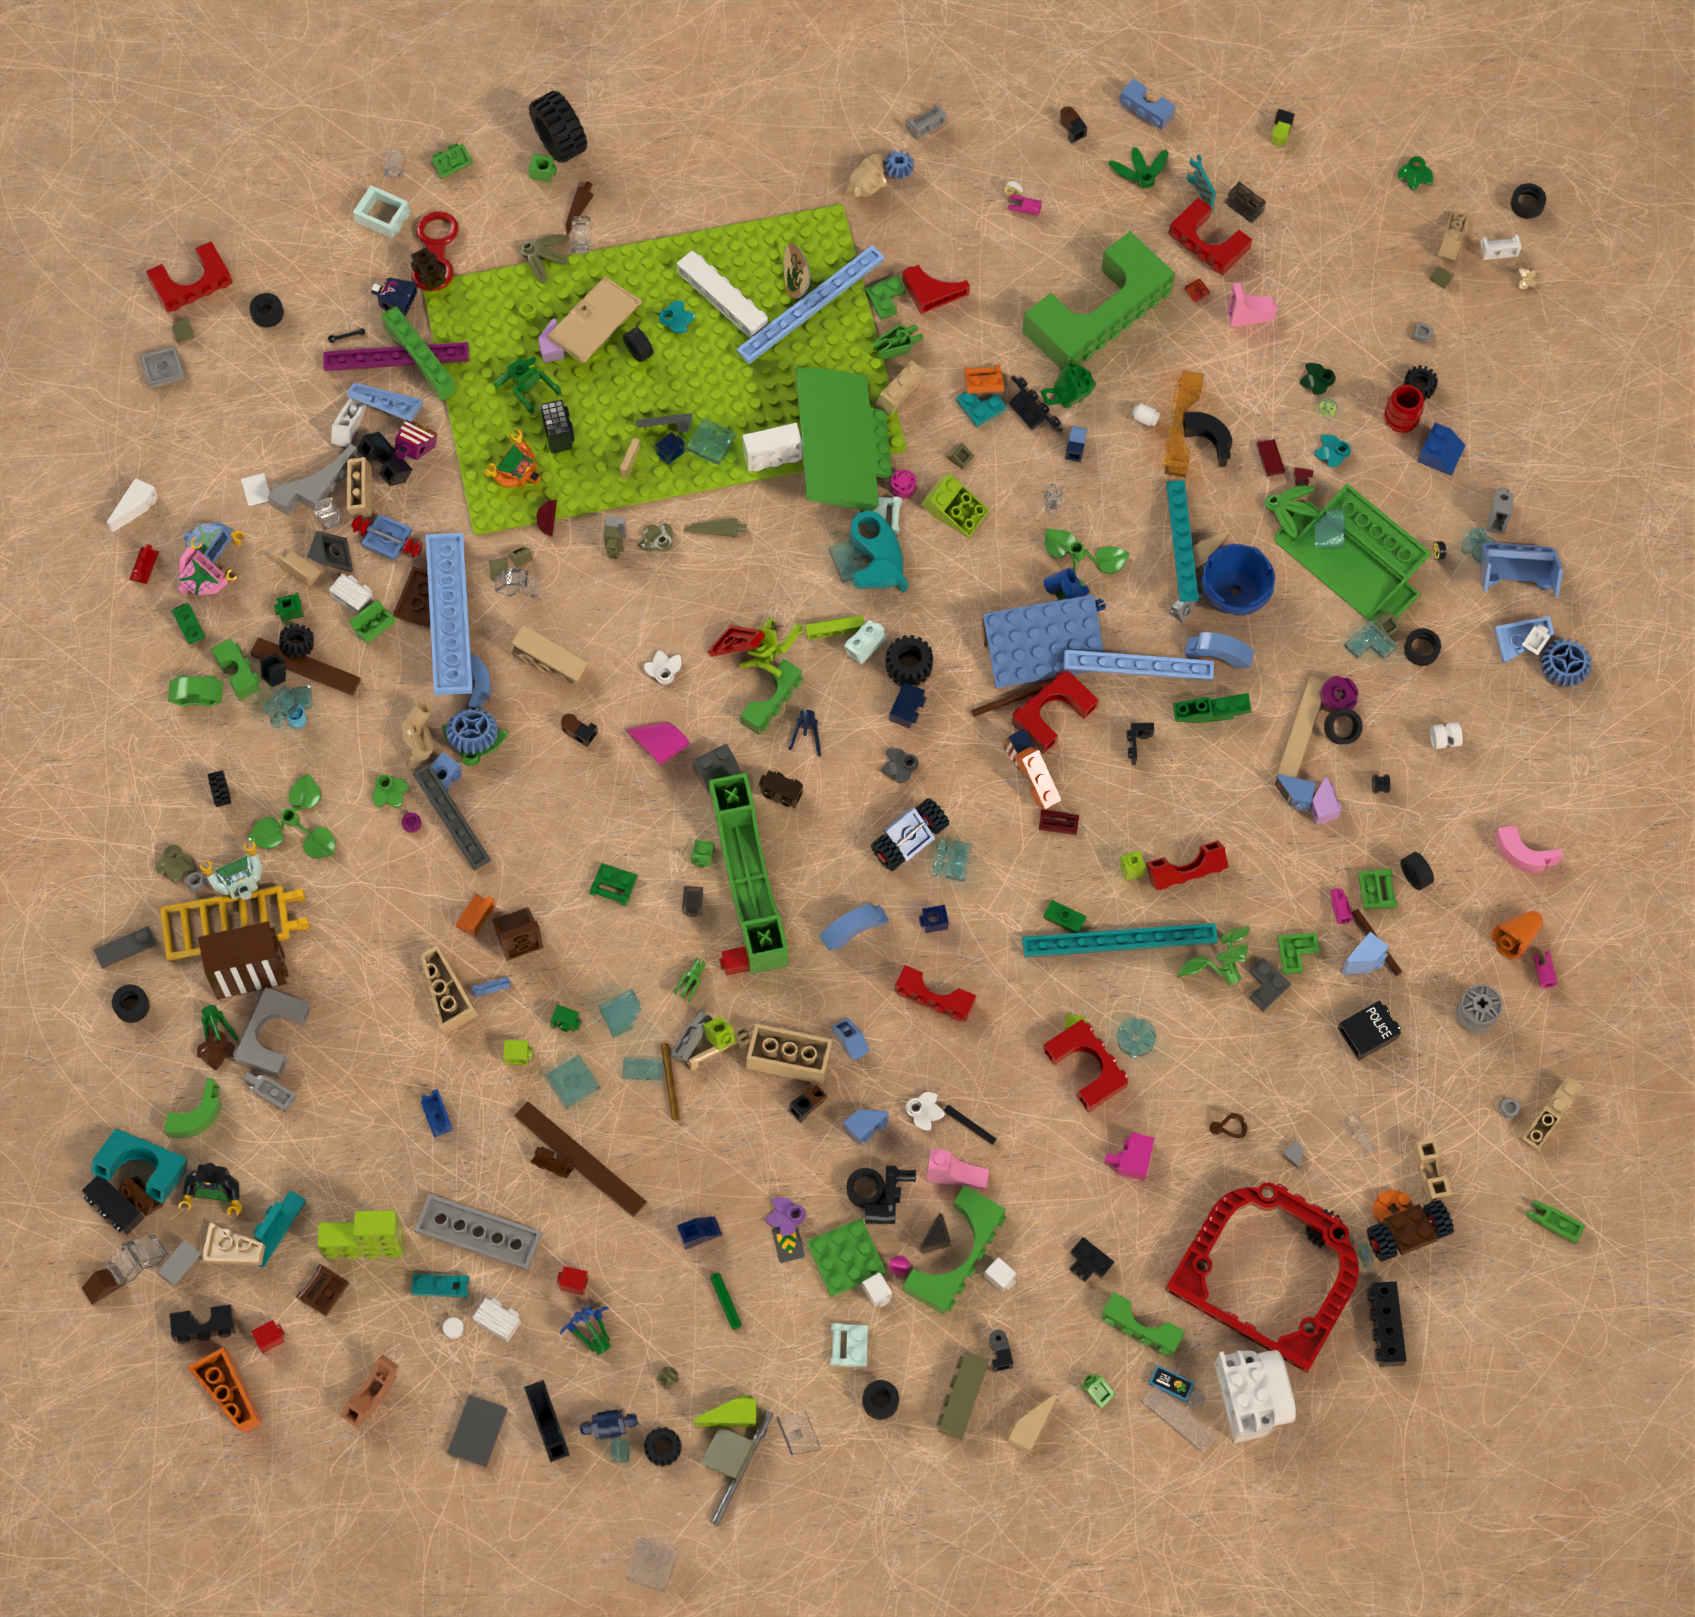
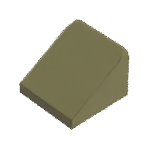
M188 317L172 326L177 343L194 338Z
M963 443L955 445L946 457L963 469L974 455Z
M506 558L489 561L492 581L510 579L508 560Z
M1386 611L1373 620L1385 638L1401 628L1390 611Z

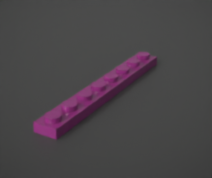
M468 342L427 345L440 363L470 362ZM402 346L327 351L323 353L324 371L416 365Z

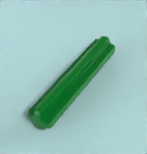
M715 1273L710 1276V1280L731 1329L737 1330L742 1327V1323L721 1274Z

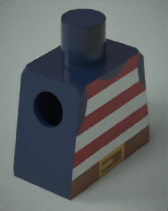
M1024 728L1010 735L1003 745V748L1018 770L1020 768L1014 755L1029 747L1035 748Z

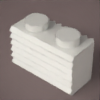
M342 573L329 588L330 596L355 614H359L374 600L372 590L366 585H363V587L359 585L358 581L351 575L346 576Z
M485 1298L473 1316V1321L508 1343L521 1324V1320L518 1318L519 1314L513 1309L509 1308L507 1311L502 1308L503 1304L495 1298L491 1300Z

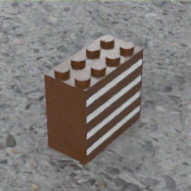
M269 921L198 937L204 972L217 1000L263 990L265 987L271 988L287 984L286 977H289V973L284 961V949L279 941L278 934H276L275 927L271 928Z

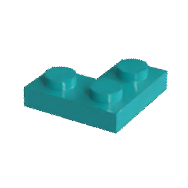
M967 391L956 397V402L976 428L1007 410V406L997 393L982 402L975 393L968 394Z

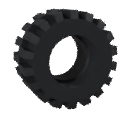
M904 635L902 639L898 637L895 639V643L892 642L890 648L887 649L886 672H888L890 679L893 678V682L896 684L900 682V686L904 682L918 686L920 681L924 683L927 677L931 675L933 667L932 649L928 647L926 641L922 642L921 637L917 639L914 638L915 635H911L910 638ZM909 655L916 657L920 662L915 666L907 667L902 665L899 659Z

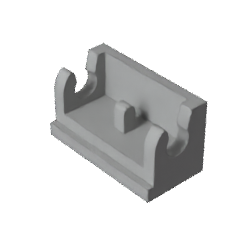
M938 104L933 105L934 108L919 118L907 120L906 127L916 140L946 124V113Z
M183 1240L158 1270V1275L171 1285L176 1286L202 1253Z

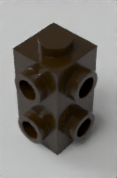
M426 247L411 254L412 263L410 265L414 273L418 272L419 280L423 286L426 285L430 291L445 284L444 276L446 272L442 265L439 266L437 264L438 260L434 253H430Z
M768 770L766 776L763 775L759 782L761 794L765 798L780 801L785 807L791 806L796 808L803 794V785L800 781L788 779L778 771L772 772Z

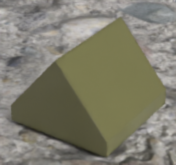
M1437 266L1430 280L1446 288L1455 275L1443 267Z
M526 546L509 553L516 568L533 560L530 549Z

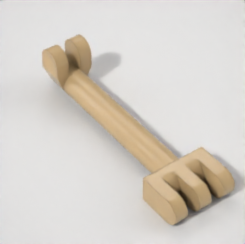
M740 1026L733 1029L736 1042L719 1051L716 1047H712L688 1058L686 1062L690 1065L691 1071L698 1069L699 1062L736 1044L740 1050L749 1046L751 1039L743 1041L749 1036L747 1032L739 1035L745 1028Z

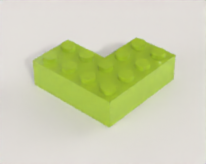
M396 1210L355 1211L354 1222L319 1223L318 1248L322 1256L329 1260H335L338 1257L358 1259V1256H366L368 1259H377L378 1256L396 1259L399 1256H404L405 1232Z

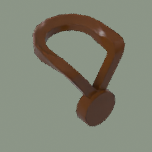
M1231 1113L1221 1123L1212 1122L1210 1124V1132L1216 1135L1224 1132L1233 1138H1243L1247 1133V1123L1242 1115ZM1237 1118L1241 1123L1242 1131L1240 1134H1235L1223 1128V1126L1230 1119Z

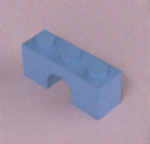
M1132 79L1121 91L1119 103L1123 107L1135 112L1137 116L1149 121L1154 127L1162 130L1174 117L1176 106L1163 97L1155 103L1146 102L1144 99L1146 98L1147 87Z

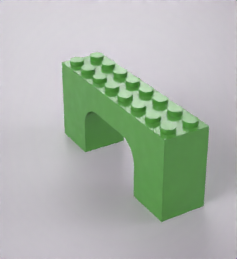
M1131 231L1104 251L1101 270L1121 290L1096 310L1084 315L1073 313L1050 293L1024 313L1022 332L1061 370L1067 365L1075 366L1077 364L1080 365L1084 360L1088 361L1093 356V353L1097 350H1102L1108 341L1116 339L1122 330L1130 328L1136 319H1141L1146 314V311L1150 308H1155L1160 300L1166 299L1171 295L1175 273Z

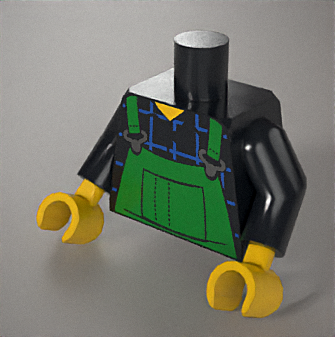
M213 1163L200 1164L197 1171L191 1172L186 1177L183 1189L184 1196L180 1200L179 1209H181L182 1203H187L189 1211L192 1205V1198L190 1196L193 1195L195 1198L229 1202L232 1200V1204L227 1212L231 1216L233 1209H235L237 1216L242 1210V1205L238 1202L240 1200L239 1182L230 1175L226 1167L215 1166Z

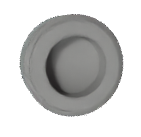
M1513 1098L1504 1099L1499 1106L1500 1114L1507 1119L1515 1118L1520 1112L1518 1101Z

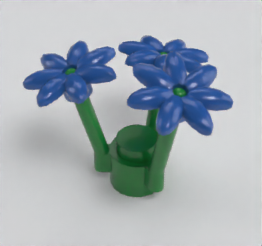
M593 1306L583 1307L581 1312L574 1313L569 1323H566L561 1329L560 1334L566 1329L570 1332L573 1331L589 1347L591 1352L595 1351L597 1355H600L611 1347L609 1343L611 1339L601 1319L603 1318L601 1312L609 1309V1307L605 1306L595 1311L592 1310ZM594 1315L602 1334H597L589 1321V1316ZM574 1321L576 1324L582 1321L587 1325L594 1336L591 1342L576 1329L577 1326L573 1323Z

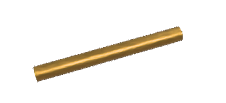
M664 1043L661 1044L671 1118L675 1121L680 1118L669 1044Z

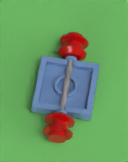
M378 514L372 526L370 519L367 518L364 521L362 515L355 517L352 521L351 527L354 533L358 530L361 536L367 533L361 543L362 547L396 561L402 549L405 555L411 553L412 558L419 556L422 551L421 541L414 543V539L412 537L409 538L413 532L412 528L393 519Z

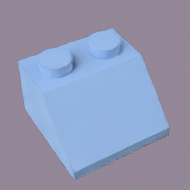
M1370 932L1347 958L1341 973L1343 975L1372 973L1375 968L1379 970L1388 956L1386 952L1389 946Z

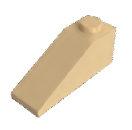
M1052 1395L1018 1420L1015 1426L1011 1425L1006 1435L1009 1437L1008 1444L1030 1455L1058 1396Z

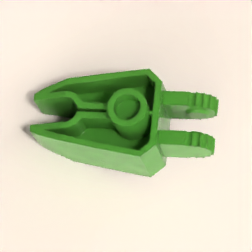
M899 324L875 342L873 351L882 349L877 355L879 359H890L909 354L911 346L921 342L924 337L922 334L910 336L918 330L916 324L907 328Z

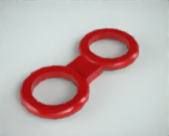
M437 211L425 215L418 222L416 228L420 241L426 245L430 253L435 254L438 260L437 264L444 266L446 269L445 284L430 291L441 290L452 281L454 270L450 261L444 258L445 245L451 243L457 237L459 231L458 222L454 216L447 212ZM433 220H445L451 225L449 234L440 239L429 238L424 233L425 226ZM412 269V281L416 283L418 288L429 291L426 285L423 286L421 284L418 272L414 273Z

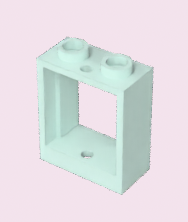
M370 185L353 211L356 223L393 239L395 234H398L401 230L404 220L408 219L410 209L407 201ZM377 200L398 209L389 224L368 215Z

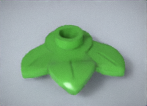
M385 774L379 776L375 783L376 790L373 792L374 804L378 808L386 803L395 808L401 807L403 803L402 792L409 789L408 784L401 778L393 779L390 775ZM385 782L389 783V785L386 787L382 786V784Z

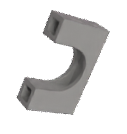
M265 987L264 992H261L258 996V1005L249 1016L250 1023L247 1028L243 1029L241 1034L242 1040L240 1045H236L233 1056L239 1065L281 1079L288 1060L285 1055L261 1046L258 1042L259 1032L267 1022L274 1019H284L304 1026L312 1008L309 1002Z

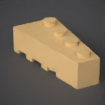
M436 945L422 953L421 959L428 979L439 1027L443 1034L447 1035L479 1016L441 948Z

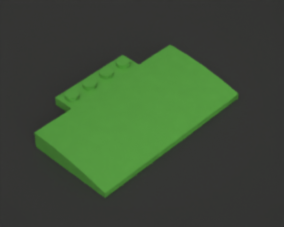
M797 367L796 380L807 500L863 511L875 510L879 506L876 477L889 479L892 476L886 411L870 408L867 375L829 369Z

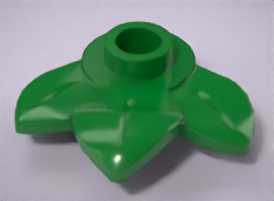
M1414 156L1409 160L1408 164L1401 166L1398 171V179H1407L1410 189L1414 191L1422 182L1431 185L1433 173L1431 169L1426 167L1425 160L1422 157ZM1418 162L1420 167H1416L1414 163Z

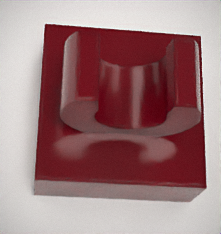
M1294 467L1293 475L1297 476L1295 484L1298 485L1299 479L1304 478L1305 485H1309L1308 477L1313 478L1314 470Z

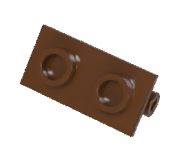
M543 1146L541 1148L537 1147L535 1150L536 1156L530 1163L538 1168L546 1169L564 1178H567L574 1170V1162L571 1161V1158L558 1154L556 1159H554V1151Z

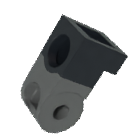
M994 1330L989 1337V1346L995 1355V1359L991 1362L992 1371L1012 1369L1014 1363L1007 1335L1002 1330Z

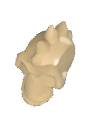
M872 154L864 159L860 166L853 171L846 194H854L855 197H867L877 192L880 187L887 185L883 173L884 159L881 155Z

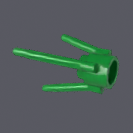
M209 1005L201 1010L205 1041L209 1034L208 1025H212L217 1040H221L216 1025L220 1021L219 1019H221L236 1041L238 1040L234 1030L223 1016L222 1011H218L216 1005Z

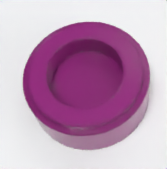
M416 813L405 814L402 818L403 829L409 833L417 832L421 828L419 815Z

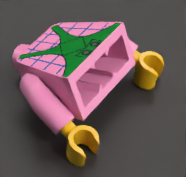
M194 537L191 540V547L185 550L179 561L178 571L180 576L178 580L182 584L178 589L183 595H187L190 591L195 596L218 593L228 584L227 581L235 580L237 574L235 573L232 577H229L228 574L233 569L228 568L225 571V577H223L224 573L199 550L195 552L196 548L202 546V541L199 546H194L193 541L196 538Z

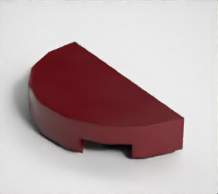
M549 500L538 509L536 515L539 529L545 535L553 537L557 500Z

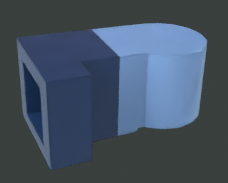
M1072 426L1066 449V460L1081 462L1087 428Z

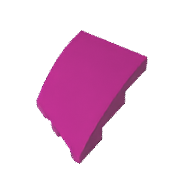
M668 721L627 729L633 740L637 744L639 743L659 766L690 745L687 737Z

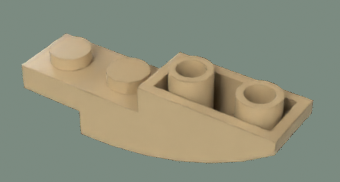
M1567 1076L1522 1139L1539 1150L1584 1087Z

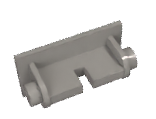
M1197 584L1198 601L1179 602L1178 599L1170 608V614L1175 617L1178 615L1182 623L1190 616L1192 610L1200 603L1204 596L1200 584Z

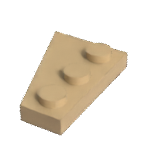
M209 1223L202 1261L208 1264L262 1265L265 1246L263 1243Z

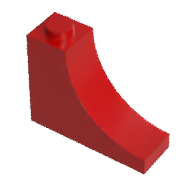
M919 265L910 266L902 271V281L920 314L969 295L970 285L967 280L955 283L942 282L927 275Z

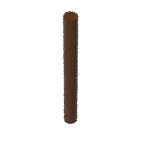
M1038 684L971 710L973 717L1031 696L1040 692L1042 685Z
M1356 909L1353 911L1352 914L1365 933L1368 935L1371 932L1377 936L1360 910ZM1387 950L1388 956L1385 961L1393 973L1398 976L1402 973V970Z

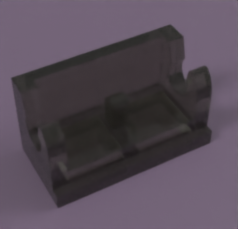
M1240 181L1227 194L1229 197L1225 200V204L1251 224L1265 210L1266 201Z

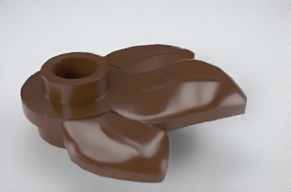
M212 1031L208 1034L207 1040L200 1043L197 1048V1057H207L208 1064L214 1070H217L222 1065L224 1058L235 1060L233 1056L235 1045L227 1041L226 1035L222 1031H219L221 1040L218 1044L213 1042V1038L216 1035Z

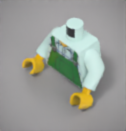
M253 841L252 849H248L246 843H244V849L251 857L246 855L214 870V874L209 860H206L209 866L207 869H204L200 864L201 872L208 875L207 879L216 892L229 895L232 899L241 897L243 900H247L252 896V891L257 890V882L260 880L263 868L259 856L255 853L257 846Z

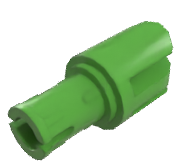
M698 958L694 960L690 970L683 973L673 991L674 994H677L683 981L687 984L680 995L683 998L690 985L694 986L687 998L689 1002L701 983L699 976L706 966V963L702 961L698 967L701 960Z

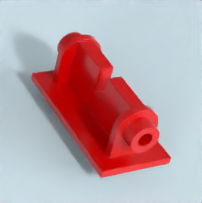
M150 544L142 546L129 580L148 584L159 551L152 550Z

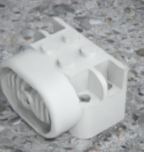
M1239 1350L1228 1355H1224V1352L1219 1353L1214 1365L1234 1443L1265 1437L1272 1431L1274 1426L1295 1421L1296 1408L1283 1357L1278 1350L1262 1353L1254 1351L1242 1352Z

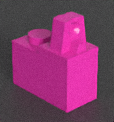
M1131 1132L1130 1138L1125 1139L1123 1152H1117V1155L1107 1153L1104 1164L1113 1166V1170L1118 1171V1175L1145 1181L1155 1138Z

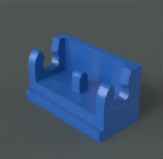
M438 1089L432 1090V1095L430 1096L422 1095L421 1104L434 1138L453 1131Z

